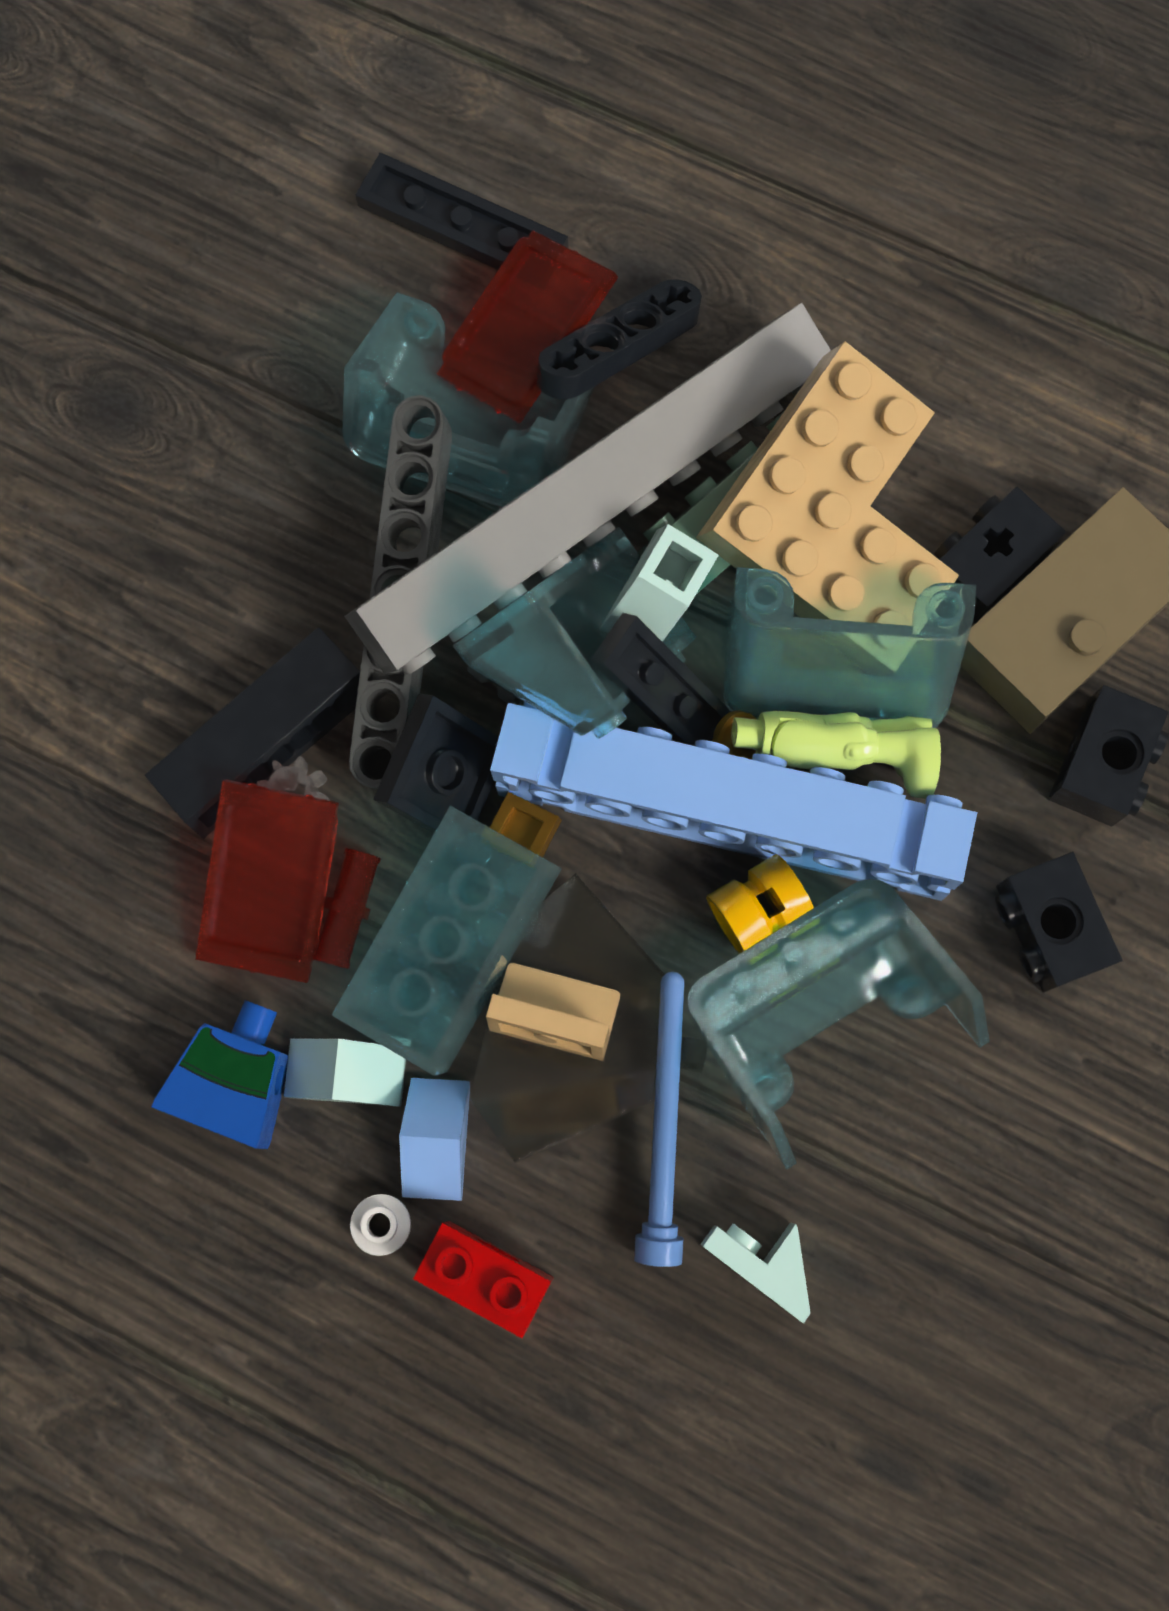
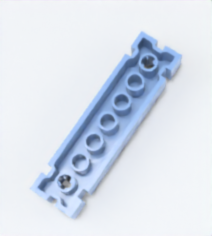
M525 700L523 706L512 703L507 705L490 769L493 780L497 781L496 789L499 796L506 797L507 793L510 792L532 804L540 806L543 804L564 808L565 812L763 859H768L774 854H778L788 865L872 885L880 883L897 887L898 891L940 901L950 894L951 889L955 890L964 881L978 812L962 809L963 803L958 799L933 794L927 796L926 803L924 804L905 799L906 795H903L904 789L889 782L870 781L868 786L845 781L846 776L843 773L833 769L813 767L810 769V773L786 768L787 761L773 755L753 754L752 759L729 754L730 749L717 742L697 740L694 746L671 741L672 735L661 729L639 727L636 733L615 728L613 720L592 713H583L580 719H577V722L556 718L558 709L555 706L537 700Z

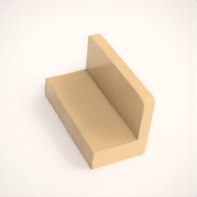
M510 963L507 966L499 995L492 994L486 1019L489 1031L603 1061L618 1009L620 993L614 989Z

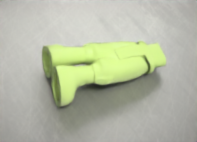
M769 711L760 713L758 720L734 717L731 739L734 747L754 749L756 754H771L787 761V766L800 769L823 767L853 770L873 762L885 763L894 766L897 775L903 777L904 787L910 796L926 799L928 795H933L936 790L941 765V743L939 730L932 728V719L905 716L896 719L870 720L854 712L820 715L790 711Z

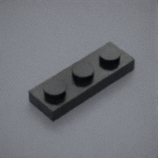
M622 613L590 659L659 727L670 733L675 742L694 746L697 740L712 741L719 721L726 714L732 712L635 615Z

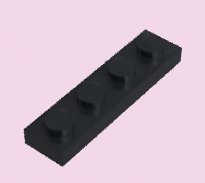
M381 152L355 194L358 207L544 291L569 248L568 236Z

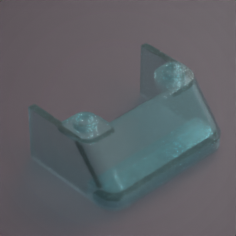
M867 879L852 884L701 977L694 983L688 994V1008L696 1026L740 1102L786 1170L797 1164L782 1125L774 1114L776 1110L789 1101L794 1091L793 1074L782 1057L786 1053L878 996L894 1014L906 1019L925 1017L945 1005L979 1048L990 1042L981 993L889 884L880 880Z

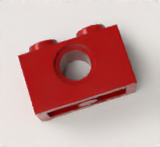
M451 1221L441 1224L413 1280L520 1338H523L554 1279L553 1276Z

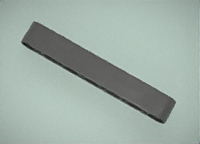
M423 395L410 396L404 399L396 407L392 418L370 598L438 552L452 443V429L439 405L431 398ZM427 417L436 420L434 430L429 436L421 439L410 437L411 428L417 420ZM420 472L428 474L429 481L427 487L417 495L404 494L403 486L410 475ZM414 527L421 529L422 537L415 549L408 552L397 550L396 542L402 531ZM365 645L363 647L349 762L350 770L360 784L378 789L382 779L375 780L371 776L368 766L369 760L375 752L382 749H387L392 756L417 696L420 694L424 665L409 675H406L402 668L384 674ZM387 694H396L400 701V709L397 716L389 722L381 723L376 716L375 708L377 702Z

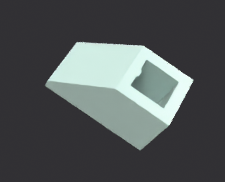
M669 524L657 529L599 629L608 634L621 614L627 613L637 616L663 641L691 604L719 555Z

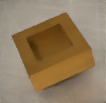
M508 792L482 843L536 871L562 820L559 816Z

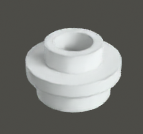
M387 1194L372 1195L361 1201L355 1208L350 1222L351 1234L357 1246L364 1252L376 1256L388 1255L401 1248L406 1242L411 1229V1219L406 1206L399 1199ZM377 1213L385 1214L390 1220V1230L383 1237L374 1235L370 1230V1220Z

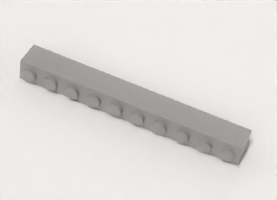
M800 303L771 321L345 615L344 617L383 673L387 674L402 668L406 675L413 673L436 656L430 648L432 645L447 635L452 642L461 639L482 623L476 614L490 604L494 603L498 610L506 607L527 592L522 582L539 571L541 576L546 578L572 560L567 550L583 540L585 545L589 547L615 529L611 519L626 509L631 517L656 501L659 497L653 489L668 479L672 486H675L697 472L701 467L696 459L705 452L711 450L714 457L738 443L742 439L738 429L746 423L752 421L754 426L758 427L783 410L779 400L790 392L795 397L821 358L831 351L804 305Z

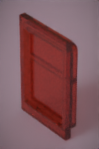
M533 230L529 237H523L517 241L442 354L444 363L437 372V375L452 384L455 389L464 391L492 407L495 412L502 413L520 424L542 392L537 385L540 352L588 324L617 281V274L584 257L576 250H571Z
M227 779L222 781L195 960L243 969L251 973L257 972L308 983L312 964L317 953L338 826L337 812L339 802L315 798L312 795H300L261 787L255 783L247 784Z

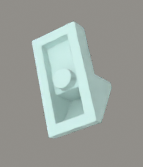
M732 1223L725 1233L718 1226L714 1225L701 1245L804 1323L811 1312L797 1225L790 1223L763 1261L756 1256L762 1245L742 1229Z

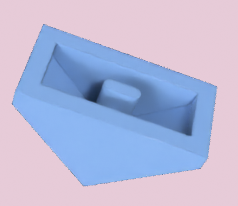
M411 1078L399 1134L402 1197L462 1201L470 1081Z

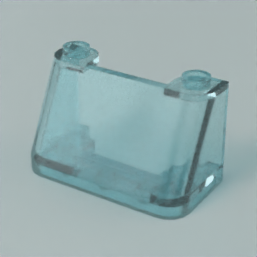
M397 292L344 367L342 433L348 449L358 458L386 468L392 418L396 407L410 396L423 395L431 398L439 405L452 429L446 489L502 508L563 466L594 387L572 399L552 398L538 388L536 374L444 344L445 324L440 313L432 305L422 300ZM429 417L417 420L411 428L410 437L421 439L429 436L434 430L436 420ZM420 472L410 475V477L425 482L429 481L428 474Z
M618 527L455 643L453 647L464 663L471 669L578 735L583 736L592 731L596 738L599 739L627 719L622 709L630 700L624 691L613 683L590 659L608 635L599 628L641 557L621 528ZM681 616L662 642L684 663L686 658L681 651L696 636Z
M737 567L728 612L723 680L724 703L731 711L739 710L750 713L757 720L760 713L769 711H790L820 715L854 712L870 720L896 719L905 716L932 719V728H937L948 713L975 614L976 585L938 583L924 589L914 605L912 626L793 617V588L784 576L768 569Z

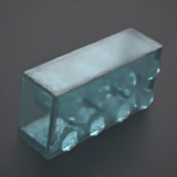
M450 806L333 1011L332 1016L433 1076L448 1072L562 868L464 812Z

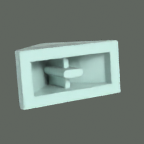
M290 1039L284 1097L401 1107L407 1048L345 1039Z

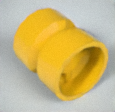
M774 854L748 870V881L744 884L733 879L706 897L708 905L722 931L745 961L774 944V933L780 931L790 935L816 918L814 906L794 871L778 854ZM761 893L764 894L774 910V913L767 916L756 898Z

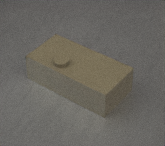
M1122 487L961 637L950 656L1031 734L1169 604V529Z

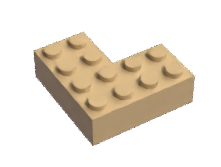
M846 341L821 358L696 538L869 670L895 669L959 575L872 508L871 504L935 412Z

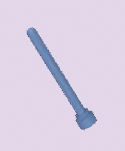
M677 972L666 973L662 977L660 985L648 1222L642 1223V1233L635 1235L634 1261L643 1265L658 1267L679 1266L683 1260L684 1238L678 1236V1225L672 1223L684 1003V979Z

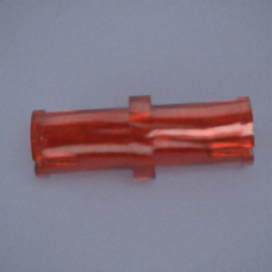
M345 848V856L333 897H326L323 908L329 911L313 960L350 969V960L362 919L368 920L371 909L366 908V904L381 858Z

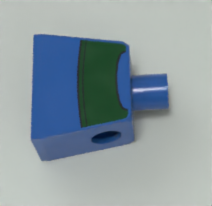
M244 1000L231 1033L204 1023L198 1029L157 1094L152 1108L253 1148L268 1149L273 1136L288 1063L287 1054L264 1046L277 1012Z

